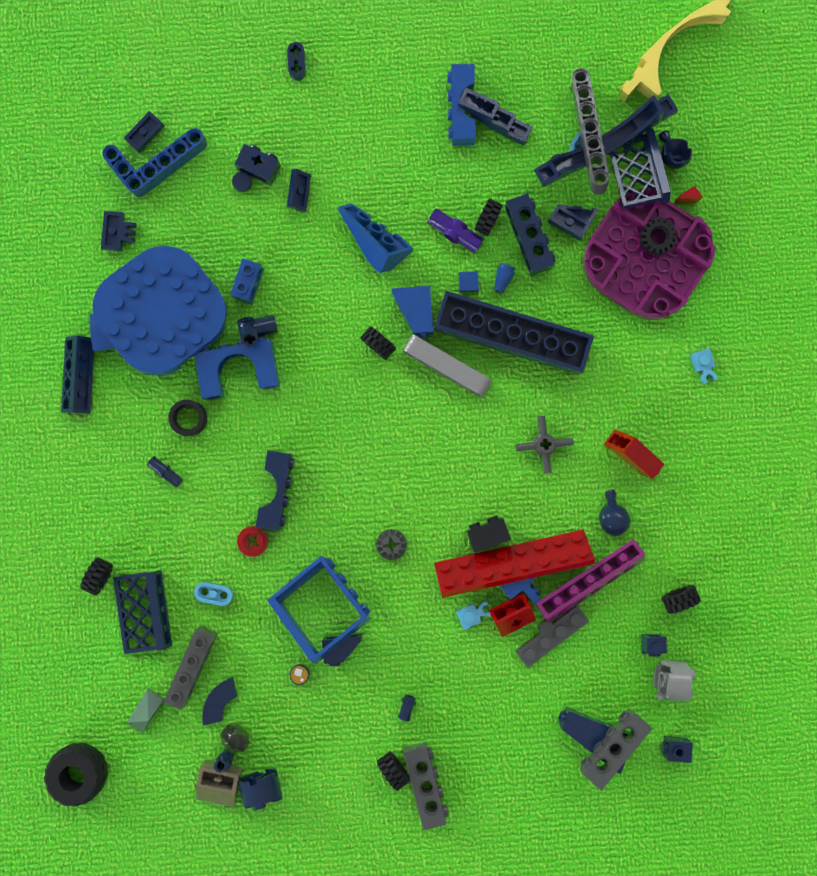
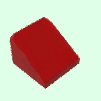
M693 186L682 193L674 203H698L703 197L698 189Z

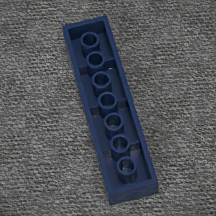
M445 291L434 327L435 332L577 375L584 372L594 335L449 291Z

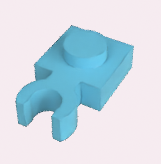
M710 348L690 354L695 373L701 371L700 381L702 384L707 383V375L711 377L712 381L717 380L716 373L711 371V367L716 365Z
M487 601L481 602L477 608H475L474 604H470L456 611L463 629L480 623V616H490L489 611H483V607L488 605Z

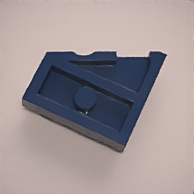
M558 204L548 223L581 241L599 209H582V206L570 207Z

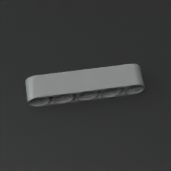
M413 334L402 350L408 356L481 398L484 397L492 383V380Z

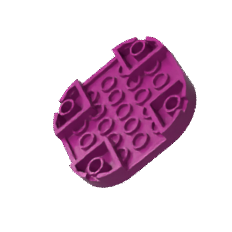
M647 189L644 193L649 197L657 195L656 191L652 189ZM629 192L625 197L626 202L635 200L637 196ZM620 197L610 208L585 247L583 254L584 272L590 284L598 292L630 313L644 319H662L672 315L687 303L689 296L704 273L710 268L715 255V245H713L712 240L713 234L703 219L699 216L693 217L672 202L662 204L661 201L623 209ZM656 218L657 220L664 218V221H670V225L674 224L675 227L673 229L677 230L675 234L677 240L675 245L665 254H660L659 256H656V254L650 255V252H645V248L640 245L642 243L639 241L641 237L640 232L648 222ZM655 230L651 234V239L655 244H662L665 241V234L661 230Z

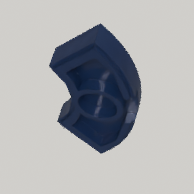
M234 677L219 683L208 695L202 713L203 726L223 721L225 705L238 696Z

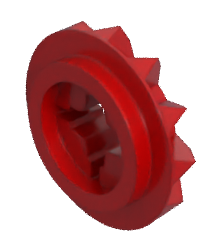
M255 526L244 528L237 538L239 550L249 557L261 555L268 545L267 534L262 528ZM258 535L256 537V542L260 546L252 545L250 548H248L250 544L248 538H253L254 536Z

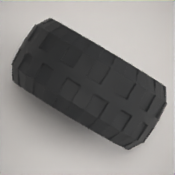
M86 743L70 744L59 750L46 766L44 776L46 789L52 798L62 805L74 807L86 804L96 797L104 787L108 776L107 762L103 754L92 745ZM69 766H76L81 769L84 774L83 783L75 782L70 777Z

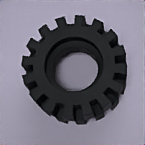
M489 198L474 230L489 236L503 204Z
M656 218L648 222L640 232L641 237L639 238V241L642 242L640 244L641 247L645 248L644 251L650 252V255L656 254V256L669 251L677 240V236H675L677 230L673 229L675 227L674 224L670 225V221H664V218L659 220ZM661 230L665 234V241L662 244H655L652 241L651 234L653 231Z
M372 326L360 337L370 349L384 360H387L396 350V347Z
M99 557L95 558L91 562V566L87 568L88 570L82 578L80 588L97 596L108 582L107 580L110 578V573L113 570V564Z
M694 585L677 588L670 591V593H666L661 598L667 612L670 614L677 613L678 611L682 612L685 609L688 610L690 607H694L701 602Z
M389 751L377 760V765L382 771V775L385 776L386 781L389 782L394 790L398 791L410 782L407 770L404 769L403 764L400 763V760L397 759L393 752Z

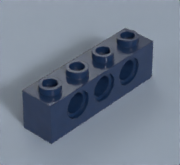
M527 193L506 201L504 207L530 276L552 269L556 261L552 251H549V240L546 233L543 234L542 221L539 216H536L534 211L536 206L533 198L530 199ZM520 214H527L529 219L522 220ZM533 231L536 237L530 238L526 232ZM533 249H540L542 251V255H535L533 253Z

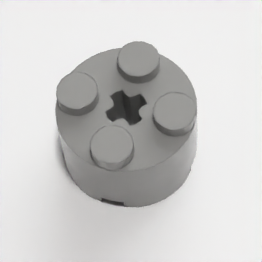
M660 660L661 664L656 665L653 678L654 686L658 687V692H655L657 698L679 702L691 700L693 697L692 681L695 679L694 669H690L686 662Z

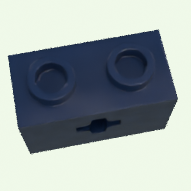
M246 144L243 145L234 164L238 171L245 172L249 176L272 186L281 167L278 157L274 154H265L258 147Z

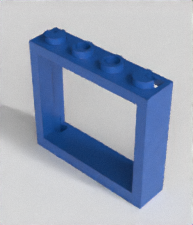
M320 556L267 600L311 663L316 664L372 619L369 615L371 612L364 603L361 604L358 601L359 595L353 588L349 589L345 584L348 582L341 572L338 574L334 569L336 567L335 563L330 558L327 559L323 556ZM325 567L361 615V618L318 652L283 604V601Z

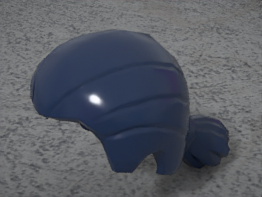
M668 130L660 132L658 137L664 143L661 156L665 166L671 169H680L688 165L692 156V149L688 148V142L684 139H671Z
M610 489L605 492L608 505L601 509L599 520L602 529L612 536H619L628 530L631 519L628 512L617 504L615 490Z

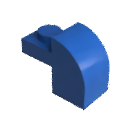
M534 578L499 585L510 599L523 590L535 605L541 600L538 597L540 594L538 589L534 585L529 586L535 580Z

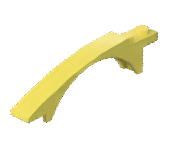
M714 0L691 13L666 32L641 57L637 64L638 68L632 75L634 78L630 82L627 80L620 88L622 92L619 99L625 102L636 89L647 99L654 95L658 98L662 92L658 78V63L664 45L674 35L691 26L699 24L722 25L726 20L725 17L731 13L727 6L732 0Z

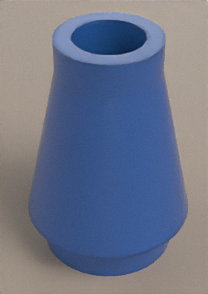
M504 263L497 267L494 290L505 292V289L515 275V267Z

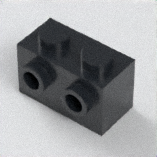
M498 515L487 518V522L480 524V522L468 525L469 529L466 530L474 553L511 540L504 518H498Z

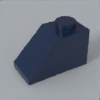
M362 634L351 635L324 658V664H329V666L341 665L340 663L344 662L361 642ZM338 636L324 637L322 640L323 648Z

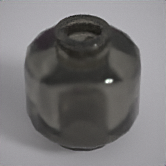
M228 724L220 734V741L231 753L243 752L249 745L250 735L240 724Z

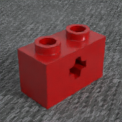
M523 593L488 610L501 637L536 620L533 610Z

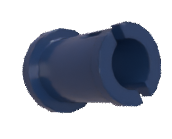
M406 694L401 699L403 703L398 715L400 720L410 721L413 707L417 703L414 696Z

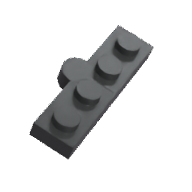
M576 605L553 623L548 624L546 620L541 621L538 626L540 633L518 648L516 653L528 668L588 623L589 620Z

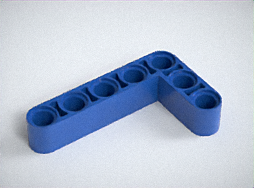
M192 128L137 170L133 168L126 157L114 145L106 146L102 151V156L127 189L134 196L142 197L202 152L207 146V140L199 129ZM200 137L199 142L193 143L195 138ZM180 149H185L183 154H178ZM113 154H117L114 159H110ZM166 160H170L167 166H163ZM125 168H128V172L125 173V174H122V171H123ZM155 171L153 177H148L150 172ZM136 183H140L137 189H133Z

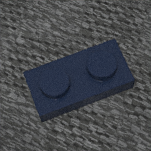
M148 111L124 137V140L140 153L165 126L156 116Z
M292 169L287 207L300 212H306L311 174L299 169Z

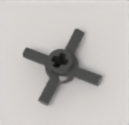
M537 416L539 435L535 437L533 442L515 444L516 452L534 450L538 455L542 456L544 474L552 473L550 455L555 451L556 447L574 445L573 438L555 440L552 435L547 433L545 416ZM543 439L546 443L549 444V446L546 447V450L544 449V447L540 446V443L543 442Z

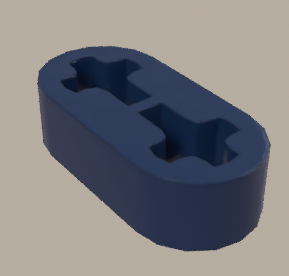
M293 42L289 44L287 49L288 71L293 80L299 81L306 75L305 51L301 43ZM295 49L299 51L298 58L294 56ZM295 64L299 66V74L294 72L296 69Z

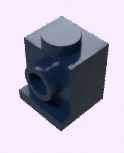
M641 634L642 654L659 657L662 653H667V637L662 634Z

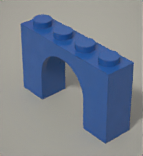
M264 337L258 338L259 341L255 343L254 347L248 348L242 342H237L236 346L230 347L229 344L218 346V349L204 348L195 355V362L202 399L210 400L225 397L221 371L224 364L236 356H244L252 360L256 369L259 389L265 390L280 387L273 342Z

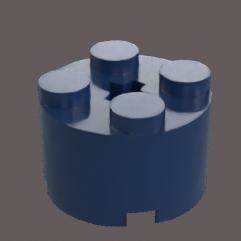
M265 769L266 773L253 772L238 781L245 809L254 807V810L265 808L268 802H277L283 799L276 769Z

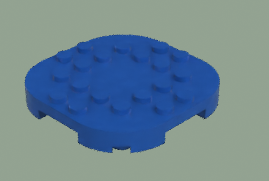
M171 246L153 247L136 256L101 283L93 300V314L99 328L125 361L135 370L146 375L165 376L180 370L181 365L209 344L213 345L216 343L226 328L227 307L217 287L188 253Z

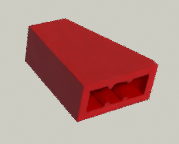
M614 430L603 444L648 478L654 479L665 465L636 437Z

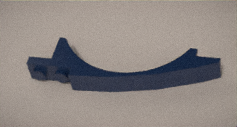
M669 94L657 100L655 95L652 96L631 116L602 135L605 156L639 138L647 130L676 114L678 109ZM580 147L570 152L555 154L551 157V160L534 169L542 186H547L586 167L583 148Z

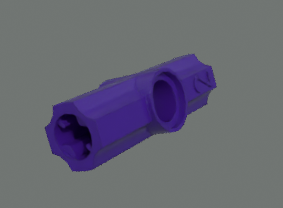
M438 209L432 212L427 221V224L443 233L444 237L455 244L459 243L473 253H476L484 238L468 229L467 225L461 220L452 219Z

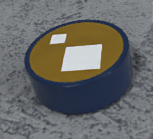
M297 664L291 669L289 676L294 684L302 685L308 680L310 673L305 665Z

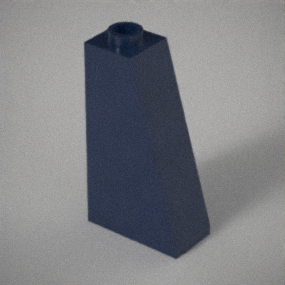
M565 707V710L561 711L558 717L561 729L591 753H593L594 746L599 741L602 742L606 737L607 730L614 726L568 707ZM623 731V736L630 734L629 731ZM613 744L610 747V751L617 750L618 744ZM625 763L621 766L617 773H622Z

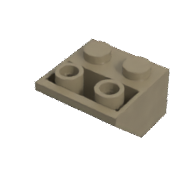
M205 760L199 770L196 784V799L235 807L239 790L238 781L241 779L243 767L231 765L225 772L222 770V773H219L214 768V761Z

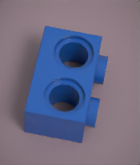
M242 258L230 293L234 299L253 304L264 271L261 264Z

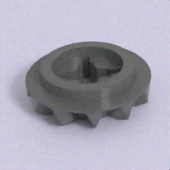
M389 529L379 535L376 548L383 558L396 560L405 553L407 541L400 531ZM390 536L393 542L400 543L394 546V553H392L390 547H383V545L389 543Z

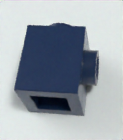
M664 736V742H661V754L668 761L692 763L693 743L688 738Z

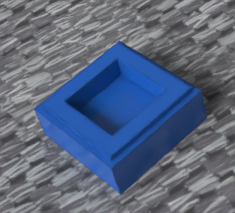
M478 271L459 272L460 292L479 291Z

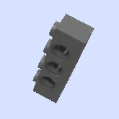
M202 626L195 629L164 699V703L180 710L187 705L218 633Z
M630 708L621 713L617 724L607 730L603 741H599L594 746L593 753L589 757H585L580 764L581 767L579 769L582 774L600 790L606 786L653 729ZM630 728V734L623 736V731ZM613 744H618L617 750L610 751V747ZM599 760H606L603 766H597Z
M426 742L404 747V756L423 830L446 825V817L449 815L446 804L442 805L441 798L444 795L441 785L437 786L436 779L439 778L437 767L432 766L431 759H434L432 748L427 747ZM424 762L427 764V767L419 769L417 764ZM427 781L430 782L432 786L430 788H424L422 787V783ZM429 801L437 803L434 807H428L426 804Z

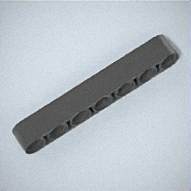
M578 68L572 74L571 90L590 189L594 194L601 195L607 191L609 172L590 75L586 69Z

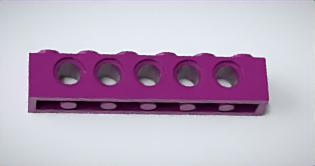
M633 539L537 602L536 605L549 624L645 561L646 555Z

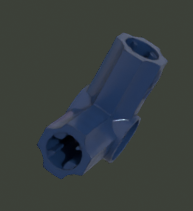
M274 315L256 319L244 317L237 321L241 342L248 348L255 346V343L259 341L258 336L277 332Z

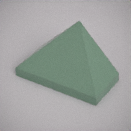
M147 689L127 723L144 733L165 698Z

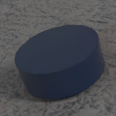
M238 172L233 176L232 184L237 191L247 192L252 186V180L247 173Z

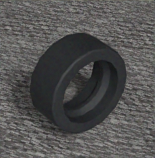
M181 400L175 403L168 414L171 428L183 436H195L201 433L207 424L205 408L200 403L192 400ZM192 407L198 412L199 421L194 428L184 429L178 424L177 415L182 408Z

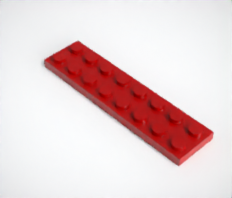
M582 529L435 562L434 565L442 598L593 565L595 564V558L585 531Z

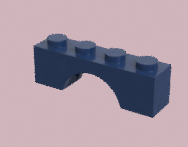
M267 450L264 470L274 477L277 484V492L274 499L268 505L258 508L255 527L279 531L281 527L285 526L286 515H283L284 507L287 508L289 503V496H286L287 488L290 489L292 484V477H289L290 469L293 470L295 458H292L293 454Z

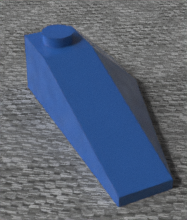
M354 204L339 206L338 210L364 256L379 273L392 270L413 251V248L397 233L392 235L386 231L385 225L373 222L369 214Z

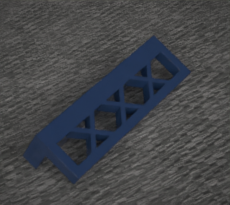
M78 335L65 337L61 413L90 414L94 359L90 337Z

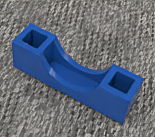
M452 64L451 72H447V83L451 84V90H448V102H451V109H448V121L452 120V127H448V139H452V146L475 145V120L468 117L461 107L458 106L465 88L474 90V64Z

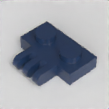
M104 211L101 249L122 252L123 242L135 243V238L128 237V235H136V231L129 230V228H136L137 224L125 222V214L123 212Z

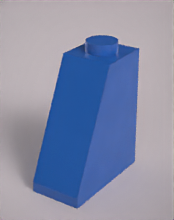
M430 286L392 288V297L413 335L419 338H429V335H433Z

